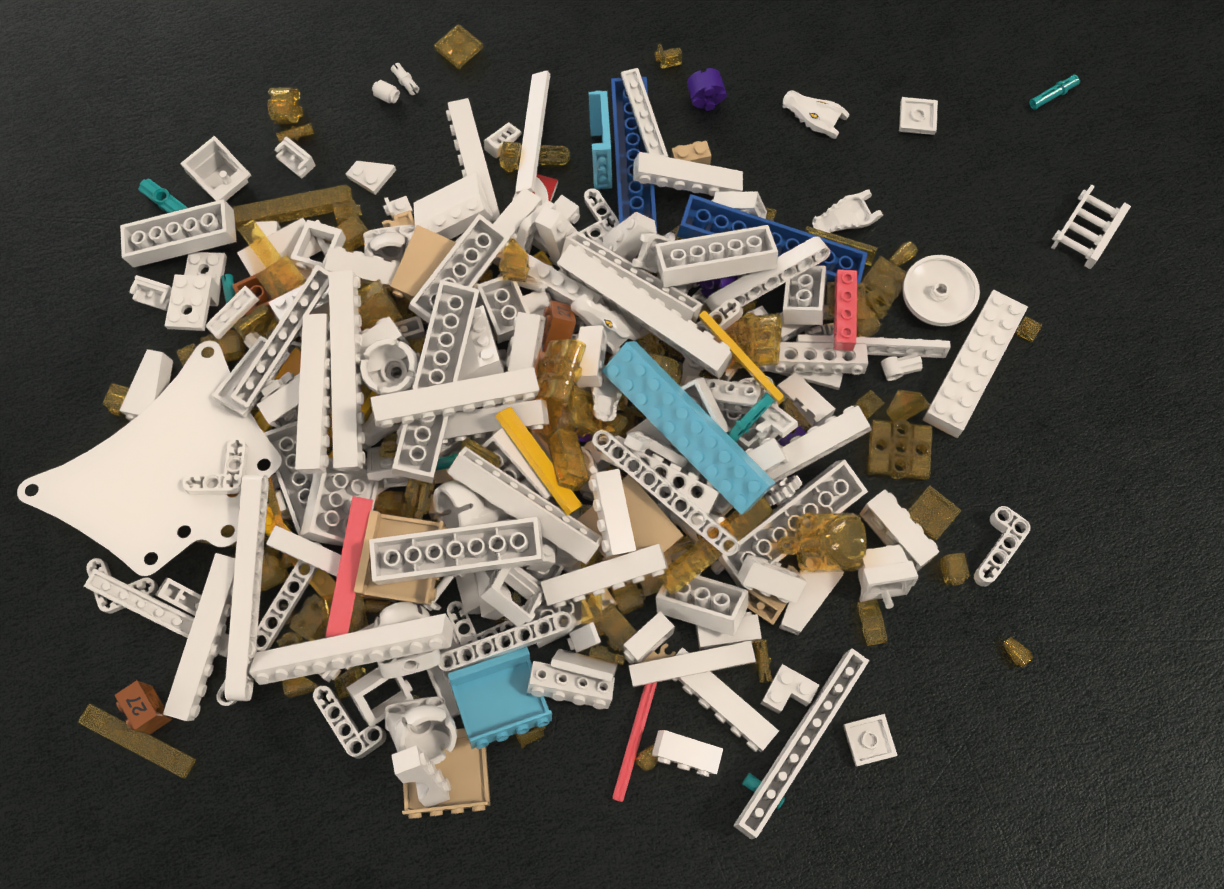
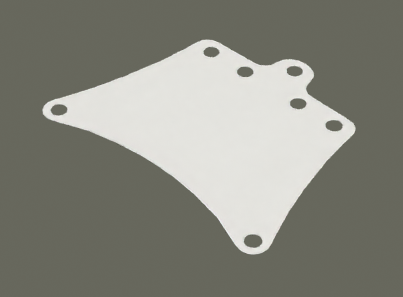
M205 341L196 347L180 373L169 386L135 419L88 452L62 466L24 480L19 485L17 495L22 502L49 513L80 530L110 550L137 574L148 576L158 571L196 540H207L217 547H226L237 541L241 491L236 497H229L227 494H189L182 485L183 479L190 474H224L227 445L231 439L236 437L244 439L248 446L245 475H267L269 478L280 468L282 457L260 429L251 412L246 417H243L212 396L228 377L230 371L219 344L214 341ZM205 347H212L214 355L210 358H204L201 355L202 350ZM238 444V446L234 448L237 452V456H239L238 448L242 447L240 444ZM261 459H268L271 462L268 470L260 471L257 468V464ZM233 462L230 468L233 470L238 469L241 462ZM233 479V483H232V484H229L230 486H231V485H234V484H237V482L235 481V479ZM218 480L210 481L208 488H215L218 485ZM193 481V484H191V485H189V486H190L191 488H193V485H194V484H197V483H196L195 481ZM30 484H36L39 487L38 493L31 497L25 494L26 487ZM183 525L191 528V534L186 538H180L177 535L178 529ZM225 525H232L235 529L234 534L229 538H224L221 535V529ZM149 552H155L158 555V560L153 565H147L144 562V557Z

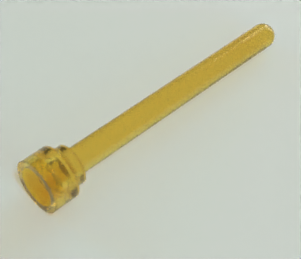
M270 476L268 478V499L276 526L285 529ZM285 553L282 554L281 563L283 568L292 567L297 564L298 559Z

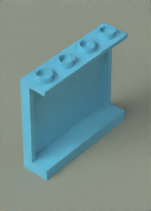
M607 91L589 92L591 136L602 135V143L592 144L594 189L612 188V163Z
M527 647L448 673L449 682L471 749L484 748L493 741H504L513 734H524L533 727H544L552 721L551 710L549 711L544 696L536 697L531 693H527L532 667Z

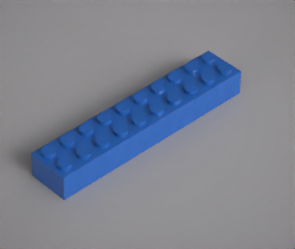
M641 77L648 96L647 77ZM611 78L619 224L635 212H638L655 220L657 232L654 184H643L633 181L634 160L639 152H647L622 78Z
M690 194L677 233V237L688 239L768 225L778 250V257L805 241L819 236ZM820 237L830 249V255L826 260L815 266H826V286L834 288L837 270H856L858 288L867 252Z

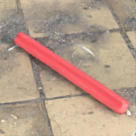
M657 682L646 684L643 689L613 793V799L619 802H623Z

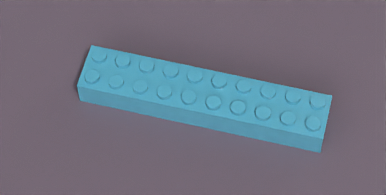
M636 341L626 342L603 368L602 372L741 515L748 512L774 486V480Z

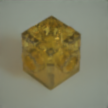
M385 491L379 494L378 500L375 501V511L381 514L404 517L406 506L403 491Z

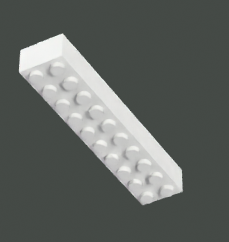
M571 244L568 246L557 262L564 275L601 295L604 302L720 379L733 361L731 348L722 341L720 343L713 340L714 336L705 330L701 332L697 329L698 326L691 320L686 322L676 310H668L664 302L658 298L652 299L645 289L641 287L637 289L628 278L624 277L622 279L617 275L618 272L612 267L608 266L606 268L601 265L602 261L597 257L592 256L591 258L586 255L587 252L578 245L574 247Z
M440 280L413 389L458 381L479 289ZM441 414L436 415L430 420H422L420 418L415 419L412 423L403 424L392 467V474L433 483L449 416Z

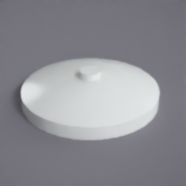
M932 255L917 261L907 272L902 289L904 301L909 310L920 320L935 326H950L965 320L975 309L980 295L978 280L973 271L962 261L946 255Z

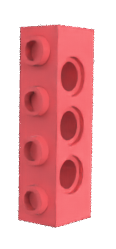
M837 270L834 285L833 350L853 351L856 345L857 271Z

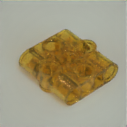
M746 313L724 330L757 367L778 365L782 319L779 313L757 316L754 313ZM732 355L733 361L726 370L744 367Z
M574 339L548 342L543 360L535 368L539 392L534 400L542 399L546 400V403H568L574 383L582 375L580 363L587 346L585 343Z
M873 419L869 440L868 473L888 475L894 479L905 477L928 480L931 466L932 426L910 424L906 420L892 422ZM897 429L904 430L905 434H900ZM876 445H882L884 450H879ZM896 447H901L904 452H898ZM915 449L922 450L923 455L918 454ZM895 465H900L903 471H898Z

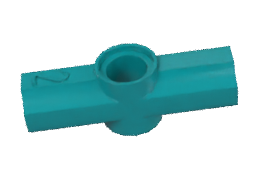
M144 179L140 183L138 190L157 204L161 210L172 213L188 208L151 179Z

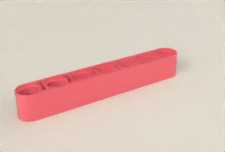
M352 497L326 631L327 638L348 634L356 595L354 588L370 510H372V499Z

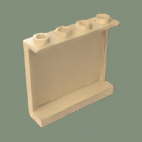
M417 225L392 280L389 291H392L394 296L408 298L411 302L457 242Z
M628 474L622 480L636 551L660 544L663 553H665L685 535L634 478ZM592 506L577 520L602 536L597 527L598 514ZM601 543L598 549L595 551L596 553L599 551L604 556L602 558L603 562L628 554L624 553L606 557V553H604L602 550Z
M370 510L354 592L359 595L431 606L432 601H435L437 595L435 582L440 577L378 585L372 581L369 539L448 529L444 521H440V523L386 515Z
M465 728L456 729L455 747L451 753L444 748L446 758L440 763L435 764L436 769H440L443 777L448 778L450 782V800L425 808L418 799L416 782L403 783L405 811H402V814L409 815V819L421 818V813L430 812V816L443 815V811L451 810V814L464 813L465 808H472L474 812L484 811L485 806H490L486 747L471 749Z

